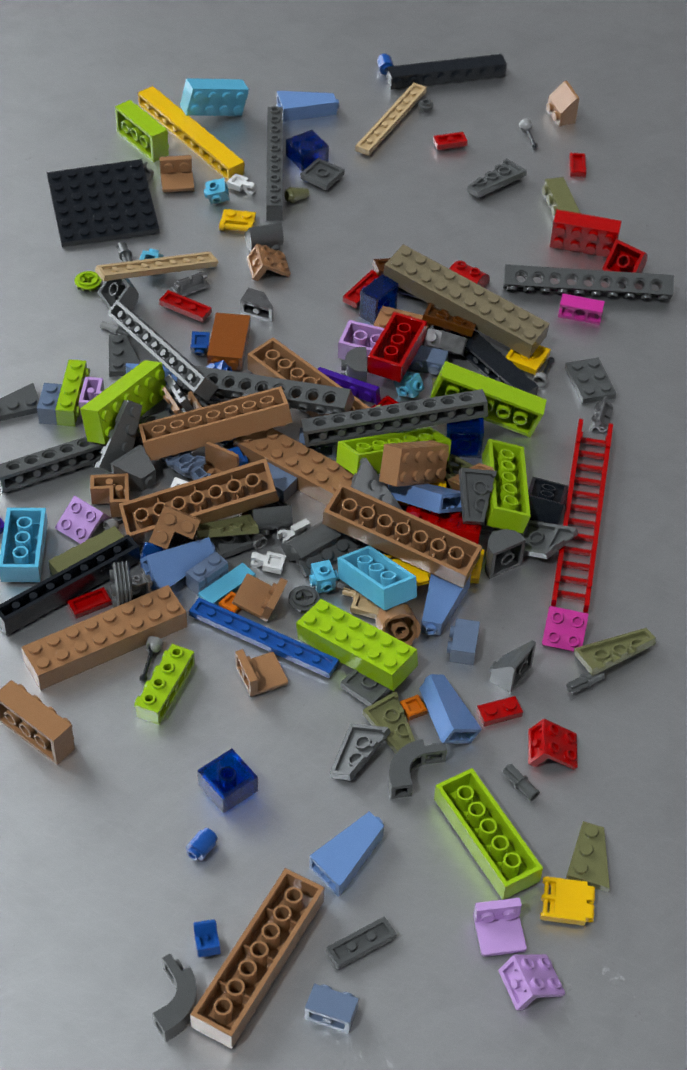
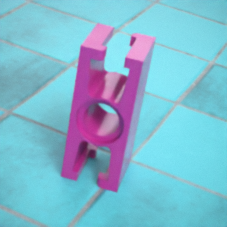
M562 294L558 317L600 325L605 301Z

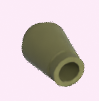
M289 187L284 192L286 202L294 203L309 198V190L307 188Z

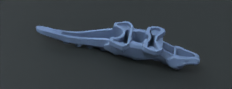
M185 451L175 456L161 458L170 469L192 480L211 475L203 470L204 463L206 462L205 457L201 455L192 456V451Z

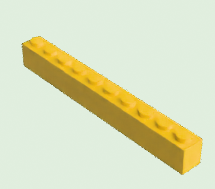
M154 86L138 92L139 106L225 179L229 180L235 174L244 175L245 163L241 158L190 116H186L184 111Z

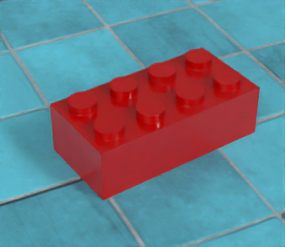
M557 209L553 221L550 247L608 257L616 239L619 238L622 221Z
M393 312L368 355L367 372L401 382L426 337L427 321Z
M408 504L406 512L479 544L482 525L463 524L462 513L449 512L438 514Z

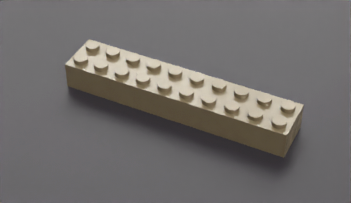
M404 244L384 265L383 279L427 303L434 304L440 310H447L452 317L460 316L475 323L476 330L527 358L531 357L547 337L550 323Z

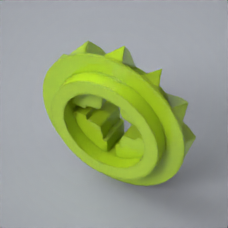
M84 271L75 277L74 282L77 289H82L84 292L86 290L91 291L92 289L97 290V287L101 286L102 279L96 272Z

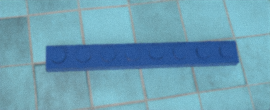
M200 597L189 610V616L264 650L274 652V654L327 678L331 677L339 665V659Z

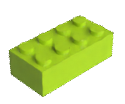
M131 100L115 106L118 134L152 162L158 161L159 157L169 155L168 130L166 127L162 126L156 119L152 118Z

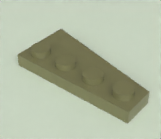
M647 628L574 648V655L588 672L594 676L655 645L656 637Z

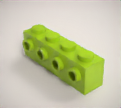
M68 360L55 409L57 425L75 427L77 418L80 417L79 398L85 377H90V368H87V363L84 360Z
M171 644L170 648L164 651L159 666H155L150 681H146L143 693L134 702L136 717L157 725L160 724L195 664L194 651L175 644Z

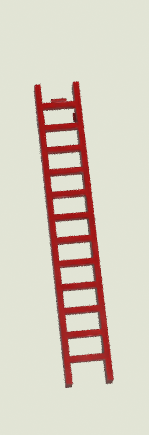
M579 419L563 526L571 524L594 528L593 536L578 533L573 538L575 540L592 542L591 550L564 545L559 549L551 606L556 607L557 597L584 601L583 613H588L613 424L609 423L605 440L582 437L584 419ZM580 443L605 447L604 454L579 450ZM578 456L603 460V465L600 467L577 463ZM576 469L601 473V480L575 476ZM574 483L600 487L599 494L573 490ZM572 496L598 500L597 508L571 504ZM570 510L596 514L595 522L570 518ZM564 553L589 556L590 562L589 564L564 561L563 555ZM565 567L588 571L587 579L561 575V569ZM559 582L586 586L585 594L558 590Z

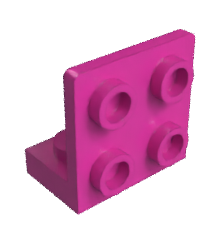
M549 606L542 645L574 652V648L583 646L589 614Z

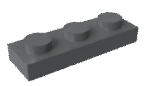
M384 916L326 947V953L338 970L396 939L397 934Z

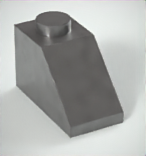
M248 288L240 300V313L272 322L273 306L266 294L262 291Z
M428 328L424 346L463 355L467 338Z

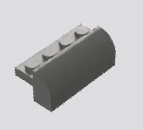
M321 521L281 544V547L289 562L295 560L303 576L307 577L311 573V563L326 560L333 562L338 557L347 554L348 549L357 548L364 543L322 524Z

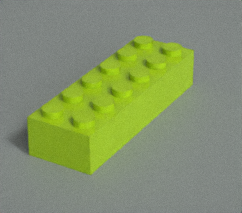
M144 360L80 408L87 442L108 443V435L116 425L115 419L124 400H130L143 405L141 417L164 399L165 393L162 388L167 385L164 379L165 373L162 362Z
M444 362L433 384L430 398L483 389L488 404V417L480 419L527 437L532 436L544 415L546 399L450 362Z
M431 427L338 441L336 462L354 475L358 472L361 465L359 463L360 460L366 458L376 473L380 474L384 444L433 440L449 445L450 456L452 440Z
M488 439L482 454V464L493 467L497 473L488 500L486 525L493 528L513 530L523 534L531 517L524 447Z
M320 599L296 622L299 640L339 659V662L352 669H356L359 673L392 691L418 666L416 648L323 599Z
M473 768L435 785V802L502 900L540 882L543 867Z

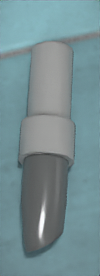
M103 321L100 324V328L108 330L113 334L130 336L127 331L119 326Z

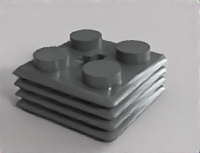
M114 562L113 569L109 570L113 608L133 600L129 562Z

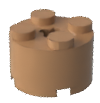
M402 603L385 611L379 608L375 621L376 628L411 646L415 638L419 637L421 627L408 604Z

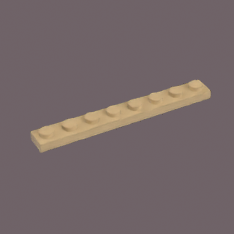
M413 83L357 143L355 151L369 156L427 92V87Z
M209 251L96 265L95 272L103 281L217 267L218 260Z

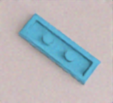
M241 563L200 591L198 597L217 605L231 591L235 593L239 590L246 574L256 577V574L244 563Z

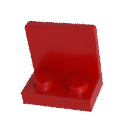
M542 719L528 729L529 765L536 767L549 758L573 770L576 769L578 766L577 734L547 719Z

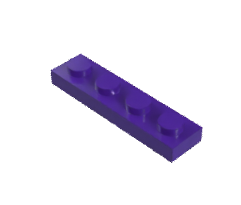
M322 367L318 368L320 372L342 388L351 389L356 398L376 405L381 401L380 388L378 386Z

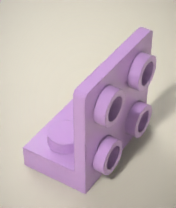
M74 495L55 529L81 544L92 536L98 524L112 518Z
M520 898L475 903L473 919L482 957L526 951L527 947L519 918L522 907Z
M546 954L513 955L498 970L517 1011L524 1010L536 998L563 997L565 995L561 982Z

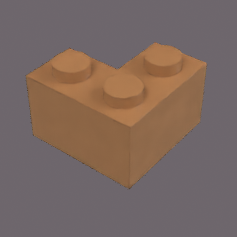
M128 473L90 475L92 504L110 503L111 518L122 517L119 503L130 500Z
M165 504L149 542L168 549L175 532L193 539L201 519Z

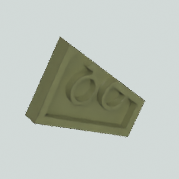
M250 514L199 524L196 531L197 537L201 539L259 533L258 525Z
M397 691L366 707L362 713L372 726L389 727L391 733L384 741L395 754L403 746L415 741L410 725L405 718L403 707L400 705Z
M583 821L566 879L586 881L588 886H593L595 889L609 893L610 885L604 827Z

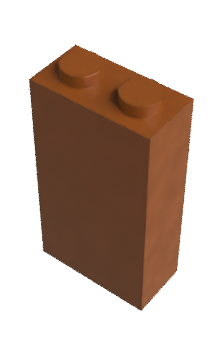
M216 313L207 353V365L224 360L232 370H243L250 334V315Z

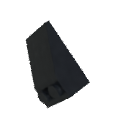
M532 477L528 489L531 515L529 520H539L544 523L559 525L568 485Z

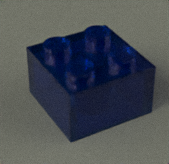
M309 130L286 139L285 155L301 171H304L318 158L328 162L329 146L313 130Z
M382 274L369 285L363 287L360 291L359 317L374 325L382 306L397 309L398 283Z
M484 417L446 423L445 436L452 440L450 455L454 454L462 458H481Z
M232 748L197 770L198 785L223 814L258 791V776Z

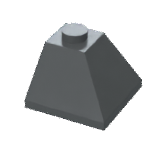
M141 445L111 463L112 474L128 473L130 491H144L157 482L156 469Z
M532 640L503 655L498 662L495 661L489 670L491 672L490 682L511 693L532 667L536 642Z

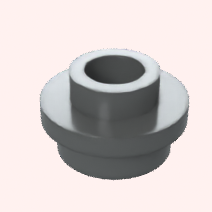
M422 99L419 101L418 107L422 112H430L433 108V102L429 99Z

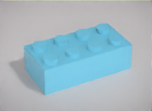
M186 78L180 107L186 116H242L249 89L242 79Z
M7 508L0 552L1 582H41L48 527L46 508Z
M370 545L337 558L338 578L384 611L417 597L416 576Z

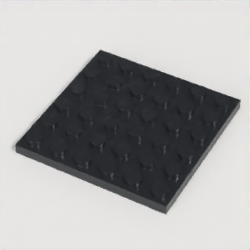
M142 159L46 172L62 247L160 233Z

